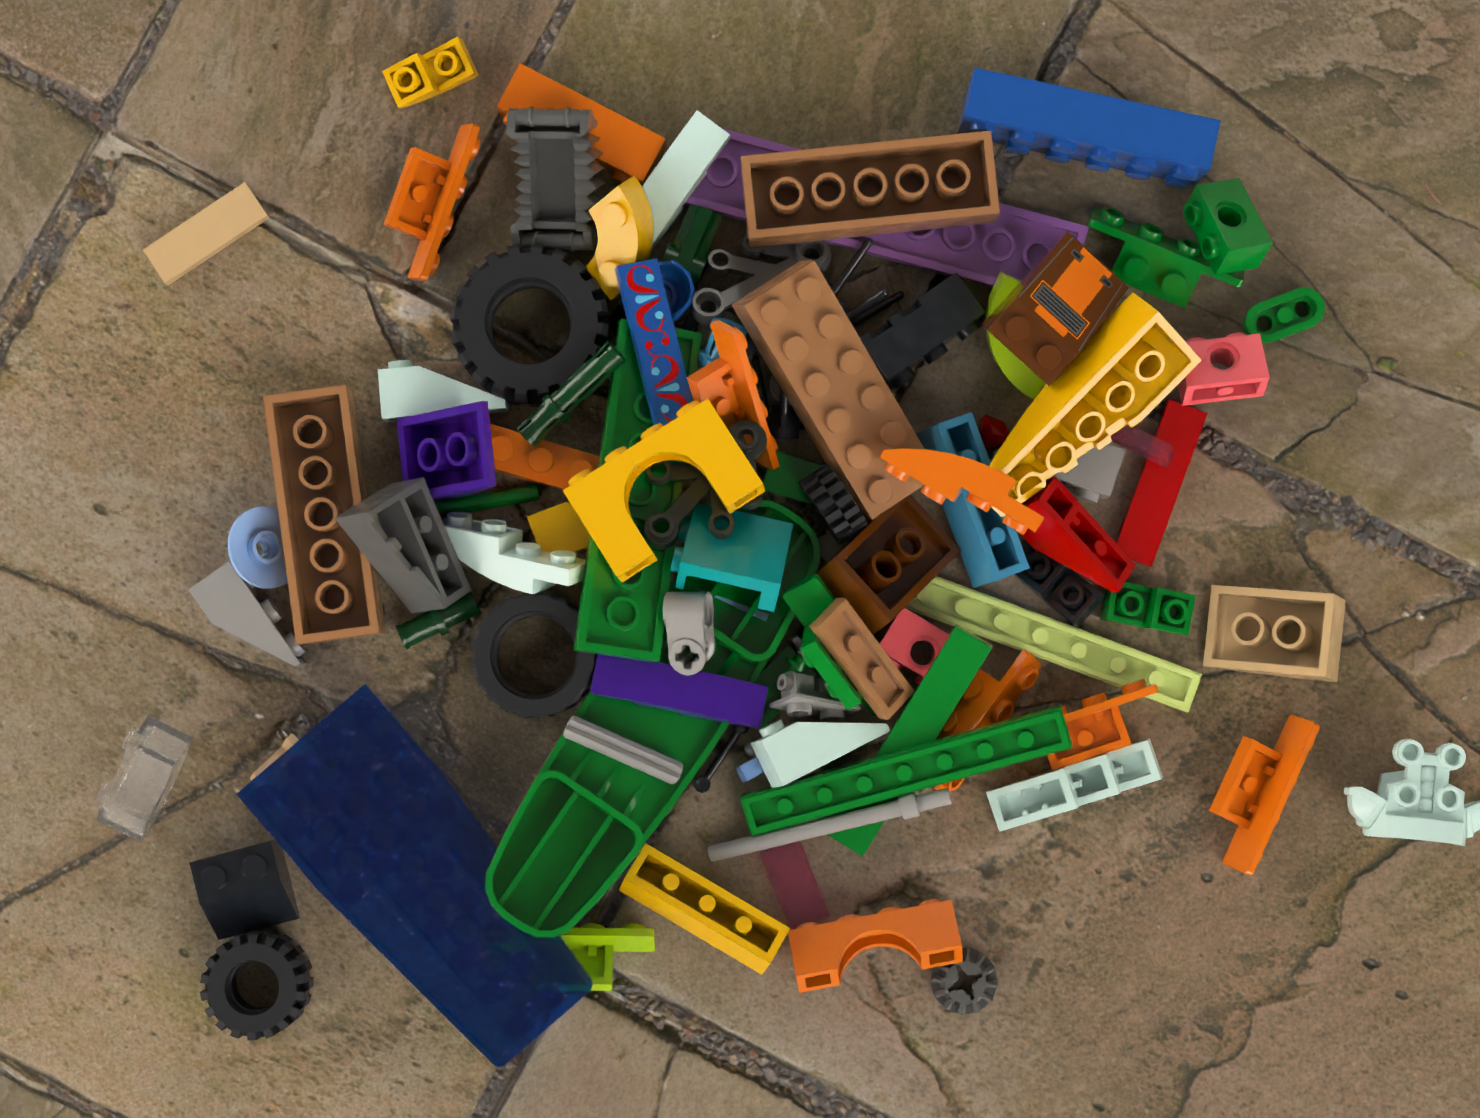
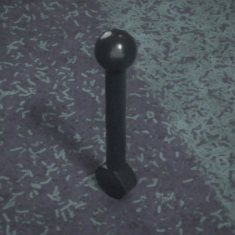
M734 724L733 733L703 776H699L695 780L694 787L698 792L704 793L709 790L711 778L741 734H746L750 727Z

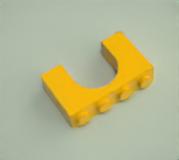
M708 398L701 403L695 400L686 404L676 413L678 418L665 426L662 423H658L648 428L641 434L640 438L642 440L629 449L626 446L615 449L605 457V464L592 472L590 469H585L577 473L568 481L570 486L562 490L621 583L657 561L656 556L636 527L629 509V497L632 486L646 468L658 462L668 460L682 461L696 467L707 478L729 514L765 492L762 481Z

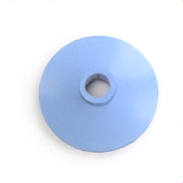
M260 506L245 511L235 520L228 536V553L234 569L242 579L258 588L271 589L285 585L288 581L278 509ZM257 543H259L263 549L262 556H260L257 552Z

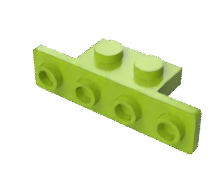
M502 923L497 927L487 928V940L490 950L530 951L529 990L612 991L614 952L655 951L654 929L646 928L641 924H626L622 928H605L601 924L588 923L580 928H572L570 931L556 937H535L519 930L511 923Z

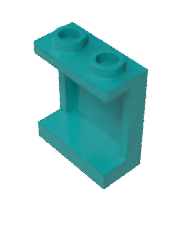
M699 502L693 509L691 518L685 517L681 523L678 541L685 542L684 548L675 547L670 571L678 573L675 588L683 590L686 577L694 576L761 592L758 609L774 612L782 582L793 523L735 510L731 513L734 518V531L732 535L726 539H717L709 532V518L712 515V505ZM723 519L717 520L713 524L717 530L721 531L729 527V523Z

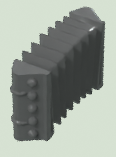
M532 106L522 109L509 108L506 127L507 136L519 142L510 150L520 154L513 162L523 166L514 174L524 179L515 187L523 193L515 199V201L521 204L513 209L521 215L511 226L513 245L519 244L521 248H531V243L543 244L546 249L558 248L560 250H570L571 252L575 250H596L598 242L597 228L588 210L604 198L594 191L605 184L603 180L595 176L605 167L594 161L603 152L592 147L600 139V137L590 133L598 125L592 110L582 109L581 111L579 109H571L570 107L558 110L535 109Z

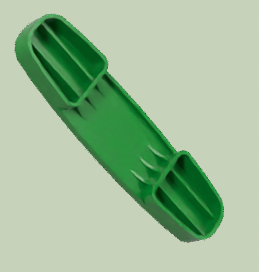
M762 500L760 505L752 510L740 507L736 511L793 523L782 582L774 612L758 609L760 591L694 576L686 577L684 589L682 590L675 588L678 574L669 585V592L704 590L709 591L712 595L714 604L713 627L716 646L712 657L706 661L700 671L755 684L769 658L775 653L795 616L783 599L784 590L815 574L820 564V544L815 531L801 517L788 508L770 500ZM717 595L726 598L728 600L737 602L750 608L747 612H745L716 598L715 596ZM758 610L769 614V616L764 621L753 616V614ZM664 624L659 662L670 664L667 632ZM589 692L574 716L681 762L683 770L680 778L675 784H669L565 738L562 733L505 831L486 872L485 891L491 906L503 919L519 930L535 937H556L570 931L602 898L640 852L641 847L677 802L730 723L679 715L675 711L636 705L631 701L597 696Z

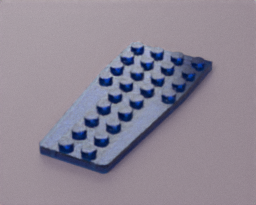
M368 684L360 687L236 794L315 888L493 1065L501 1067L507 1064L591 990L593 986L592 977L561 935L556 937L532 936L503 919L491 906L485 891V878L498 848L447 776Z

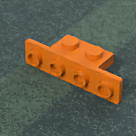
M471 123L460 126L448 161L416 147L409 150L383 224L420 239L408 274L409 279L427 281L428 277L432 276L438 268L440 253H437L442 237L445 238L452 228L454 216L451 214L455 200L462 196L466 188L467 177L464 174L468 162L475 158L480 147L481 140L478 138L480 126Z
M717 319L710 323L720 357L686 377L693 400H698L701 403L708 398L727 429L734 423L743 420L759 424L766 433L767 444L764 453L755 460L773 471L780 467L776 455L778 446L768 428L766 421L768 412L758 394L756 372L748 360L746 353L748 347L747 340L737 327H732ZM744 434L746 445L751 444L754 439L750 435Z
M1024 649L1000 682L979 669L936 740L1008 720L1014 711V704L1024 690L1030 689L1035 684L1042 664L1030 652ZM965 778L936 785L932 788L936 791L949 788L951 792L956 790Z
M1141 679L1121 686L1122 695L1107 699L1105 692L1082 699L1083 708L1067 712L1065 705L1061 706L1073 748L1047 755L1052 771L1132 745L1118 705L1159 692L1157 685L1147 686L1145 679Z
M1292 714L1289 715L1274 749L1246 736L1242 737L1209 809L1210 812L1238 825L1222 862L1224 865L1249 876L1253 875L1258 863L1262 859L1263 851L1274 827L1280 819V814L1289 794L1297 782V777L1305 759L1314 745L1316 735L1320 729L1319 724Z

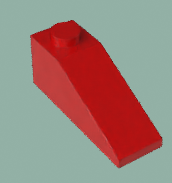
M1056 476L1046 480V487L1022 503L1045 519L1036 533L1028 528L1022 536L1034 549L1113 593L1120 591L1136 564Z

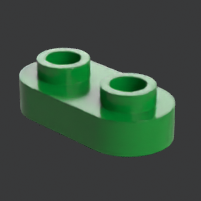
M1306 287L1265 300L1254 305L1245 313L1242 321L1243 331L1246 335L1260 333L1262 345L1270 344L1305 331L1318 324L1323 318L1325 312L1324 300L1317 291ZM1300 303L1306 307L1307 314L1305 317H1299L1295 313L1294 307L1296 304ZM1258 318H1264L1268 321L1269 329L1267 331H1261L1257 328L1256 321Z

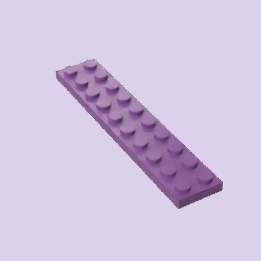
M722 128L730 134L731 138L706 170V176L684 205L702 206L714 211L716 214L746 222L740 167L741 156L802 149ZM999 203L1000 214L995 223L824 241L827 244L857 252L867 238H871L873 244L866 252L867 255L949 277L957 272L964 281L993 288L1000 271L1022 281L1066 231L1084 245L1089 227Z

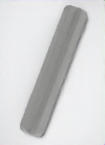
M572 716L568 720L563 732V736L571 741L669 784H675L683 770L681 762L577 716Z

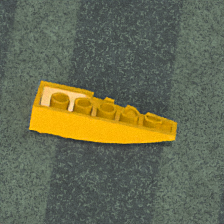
M1132 292L1099 326L1080 353L1052 384L1044 386L1014 426L989 466L1017 480L1009 496L1022 504L1044 489L1047 479L1061 471L1065 474L1077 466L1078 462L1076 459L1094 447L1098 450L1102 449L1112 442L1110 436L1124 426L1128 425L1132 428L1141 422L1198 365L1201 359L1159 311ZM991 506V508H993L1001 517L1006 515L1003 512Z

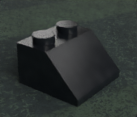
M280 838L189 863L199 904L218 940L300 918Z

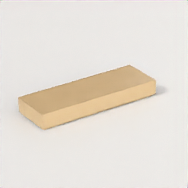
M243 182L144 248L143 252L164 283L169 286L270 217L248 184Z

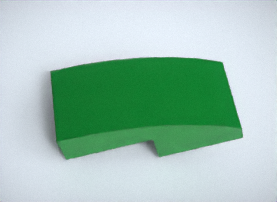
M1125 582L1121 590L1116 593L1108 589L1105 590L1100 620L1178 635H1189L1196 595Z

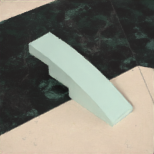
M696 110L642 186L653 215L654 237L652 250L684 209L683 205L706 176V170L731 138L729 133L698 110Z
M1148 738L1053 771L1049 770L987 791L986 794L1000 832L1076 809L1081 805L1120 794L1128 789L1161 780L1163 776L1151 740Z

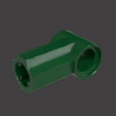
M690 204L674 244H669L661 262L674 260L690 272L696 292L705 273L708 261L707 256L721 226L723 217L705 207Z

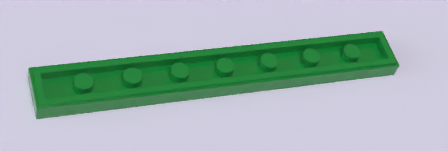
M1058 705L804 776L784 786L775 788L768 786L743 793L739 799L752 837L1073 748L1062 707Z

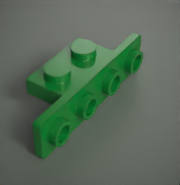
M1093 207L1089 216L1088 226L1124 241L1111 271L1126 285L1183 308L1186 307L1202 273L1233 286L1241 287L1244 281V270L1214 275L1207 259L1201 253L1200 245L1186 238H1179V240L1163 235L1162 229L1150 223L1142 222L1139 225L1125 219L1126 216L1122 212L1114 208L1103 207V209Z
M813 574L784 590L783 599L804 626L800 651L806 664L810 668H816L824 679L828 693L835 699L839 698L847 710L862 703L872 716H877L810 628V625L836 599L817 574Z

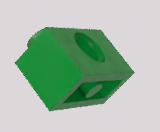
M1240 178L1196 184L1182 211L1185 221L1191 227L1200 245L1201 253L1207 259L1214 275L1258 268L1273 242Z

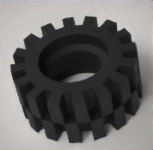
M824 464L798 482L806 498L810 501L811 506L839 544H842L868 526L858 505L829 465Z

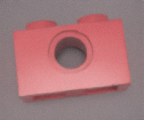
M1239 332L1229 334L1224 338L1206 340L1205 338L1196 337L1185 341L1199 356L1201 361L1178 384L1182 406L1264 396L1270 376L1260 333L1246 335ZM1220 363L1225 365L1228 369H1218L1214 367L1212 364Z
M904 608L890 622L879 644L900 672L904 667L918 675L914 683L919 685L949 637V634ZM917 641L927 642L932 648V658L925 665H919L911 658V648Z

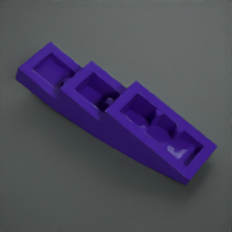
M598 654L590 692L597 696L631 701L636 705L675 711L679 715L761 729L768 687L703 671L688 676L675 671L670 664Z

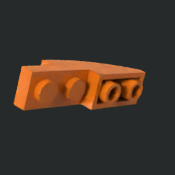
M910 448L883 450L880 458L888 462L884 468L885 471L905 483L909 476L923 483L924 486L920 492L941 505L946 498L955 503L961 491L965 489L970 492L965 500L986 513L991 506L1003 512L1006 516L1002 522L1022 535L1025 534L1028 528L1036 533L1045 519L1040 514L1009 496L1017 480L975 460L946 452Z

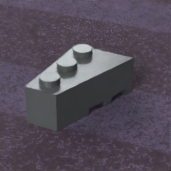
M424 477L391 483L335 517V520L411 613L445 609L471 591V587Z

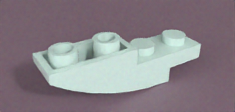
M451 512L447 514V518L442 519L458 559L476 572L497 583L518 591L535 594L555 586V583L570 586L583 581L585 559L576 558V553L573 551L555 550L547 552L541 550L539 544L522 543L523 530L506 527V521L499 519L473 520L472 515L466 512Z

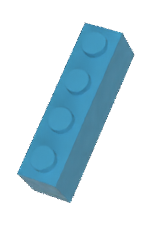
M972 412L916 433L924 449L955 454L987 466L991 463ZM965 489L961 491L955 503L947 498L945 499L942 506L957 546L961 549L960 554L973 588L998 581L1030 568L1016 530L1002 522L1006 515L1001 517L991 507L986 513L965 499L970 492Z

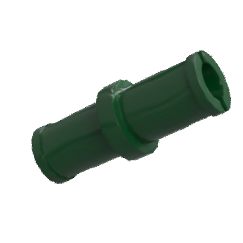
M470 591L445 609L427 611L400 625H395L406 650H408L411 646L438 633L441 636L448 634L449 628L471 617L480 615L481 611Z

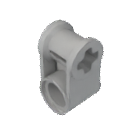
M709 591L666 592L664 596L663 620L667 632L668 658L674 670L683 675L689 676L698 673L715 652L714 604Z

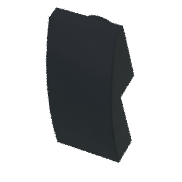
M1032 546L1025 553L1030 568L1013 574L1076 628L1081 626L1105 598L1102 592L1072 569L1034 549Z

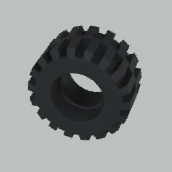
M258 930L249 931L222 944L216 949L217 952L209 957L205 964L208 969L201 975L200 983L205 984V989L200 992L201 1001L207 1000L209 1007L205 1009L206 1014L209 1018L214 1015L219 1020L215 1026L221 1031L228 1028L231 1030L230 1036L237 1039L242 1036H247V1040H258L261 1037L267 1039L286 1029L304 1012L303 1009L309 1004L312 996L309 994V990L314 986V977H309L308 971L312 966L310 960L305 961L301 954L305 951L300 945L293 946L290 943L292 938L285 934L278 936L275 935L276 931L265 930L263 932ZM250 960L260 961L268 965L275 972L279 982V994L277 1000L271 1006L266 1008L254 1007L240 996L236 985V977L240 966Z

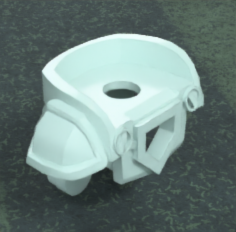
M1413 739L1399 740L1394 744L1392 753L1394 760L1398 764L1405 766V770L1381 773L1377 794L1363 787H1344L1349 813L1356 819V824L1362 827L1364 836L1422 840L1465 846L1466 838L1473 837L1474 833L1480 830V800L1464 804L1465 792L1449 784V772L1462 767L1466 760L1463 748L1454 743L1441 744L1436 748L1435 753L1424 752L1422 745Z

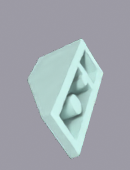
M411 360L388 362V369H378L381 417L387 423L397 422L396 419L479 401H488L489 414L509 412V404L505 399L421 366H413V361Z
M778 720L760 729L759 732L762 737L750 744L771 787L775 788L784 786L891 730L887 723L795 722L784 726L782 720Z

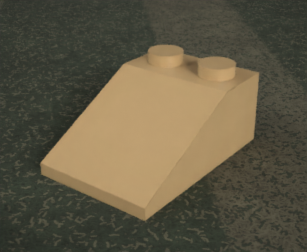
M1211 585L1203 666L1296 679L1337 682L1346 600L1333 593Z

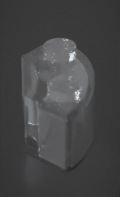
M149 715L139 729L132 727L122 744L125 754L112 781L107 779L97 794L96 802L100 803L97 821L142 842L162 810L179 777L193 737Z

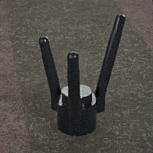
M867 238L831 287L835 296L840 292L873 244L871 238ZM882 289L854 309H851L843 298L838 302L853 327L901 300L904 297V293L898 291L885 298L888 295V290Z
M754 356L751 361L752 368L758 378L756 387L759 397L768 412L766 421L770 433L774 439H799V430H805L792 406L789 405V401L782 389L780 390V405H772L771 413L769 412L759 357Z

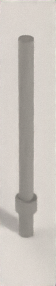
M949 788L920 795L911 792L898 796L896 801L817 819L752 837L748 836L707 847L710 861L715 862L903 816L904 820L921 816L922 811L951 805L952 798Z

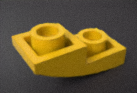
M456 37L423 55L415 53L382 71L395 102L400 109L435 97L479 76L467 47L460 37Z

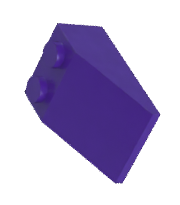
M479 401L396 419L403 481L424 477L433 501L469 496L496 486L488 401Z

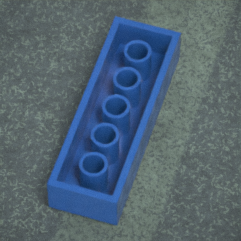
M974 68L966 89L957 134L991 131L992 142L1006 145L1005 150L1011 153L1027 155L1029 151L1045 154L1047 160L1053 162L1068 163L1072 159L1086 162L1085 167L1094 171L1107 172L1109 168L1125 171V176L1132 179L1149 180L1151 176L1165 179L1167 186L1188 189L1190 185L1195 186L1211 169L1221 120Z

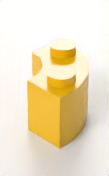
M635 175L618 185L588 210L596 224L598 244L594 257L586 267L587 271L593 278L595 277L599 286L610 300L620 294L615 268L620 265L648 260L652 250L654 237L653 215L646 193Z

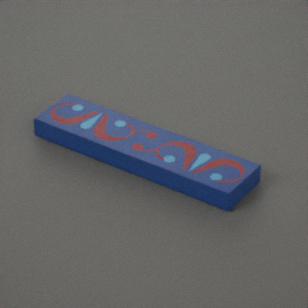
M654 258L617 266L615 273L653 425L662 423L665 426L678 418L676 415L678 410L692 402L693 399L686 378L687 375L658 259Z

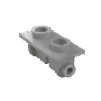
M788 671L778 677L777 688L781 690V699L770 703V708L787 711L788 716L819 717L820 722L841 723L845 720V716L861 710L859 705L847 710L839 698L835 699L828 693L823 678L815 680L816 691H814V676Z

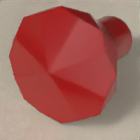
M986 414L981 418L978 430L986 451L1000 448L1010 434L1005 422Z

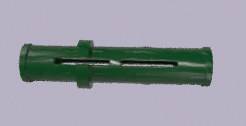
M607 341L552 395L548 393L542 398L543 404L517 427L520 434L531 445L536 447L561 422L566 423L571 418L570 413L596 390L609 375L626 362L621 352L612 343Z

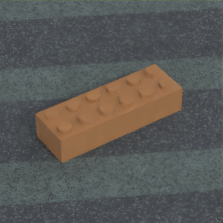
M991 131L741 156L740 167L749 248L995 223L1000 214Z
M815 260L797 262L732 304L733 309L823 460L844 484L865 518L873 520L924 485L909 476L905 483L884 470L888 462L880 458L883 450L902 448L924 449Z
M345 384L263 396L296 644L309 645L386 634L378 571L335 520V517L368 498L354 391Z

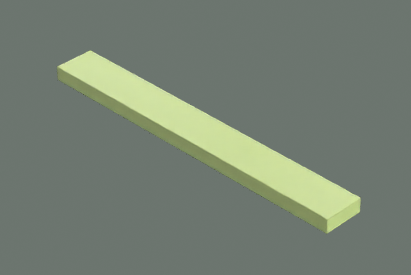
M938 576L905 607L909 611L952 627L958 624L974 635L1021 652L1025 649L1036 658L1118 688L1145 679L1147 686L1156 684L1159 692L1145 696V698L1186 713L1190 710L1202 676L1201 673Z

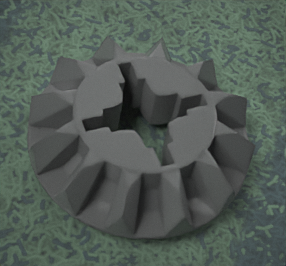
M962 947L963 962L933 968L931 987L935 998L946 1010L965 1015L980 1012L988 1003L992 1002L998 982L995 967L983 953L972 948ZM957 965L967 975L981 973L971 983L973 989L971 990L972 997L965 993L962 988L948 990V988L953 986V983L958 981Z

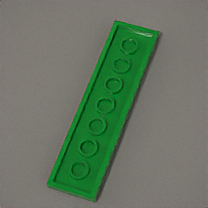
M622 318L618 321L615 347L621 352L626 362L611 374L598 468L606 463L604 459L609 453L622 446H626L629 449L642 440L640 436L644 431L653 426L627 319ZM675 328L688 377L698 369L699 360L697 357L700 352L702 333ZM668 460L669 463H685L682 461ZM656 466L650 472L656 477H661L666 473V470L663 467ZM646 469L634 482L629 497L631 517L644 539L646 520L652 514L658 512L665 513L681 496L683 481H668L662 486L652 485L646 478ZM659 522L655 524L653 529L657 533H665L669 530V526L666 523ZM589 533L574 651L649 662L660 661L664 631L663 600L666 592H669L670 569L675 544L664 550L655 549L649 545L657 561L621 583Z

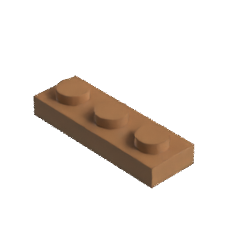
M836 598L810 625V628L879 719L889 720L915 692L846 598Z

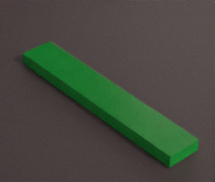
M956 624L874 757L935 740L990 653L992 645ZM898 796L842 811L839 814L896 801ZM884 821L827 835L863 856Z

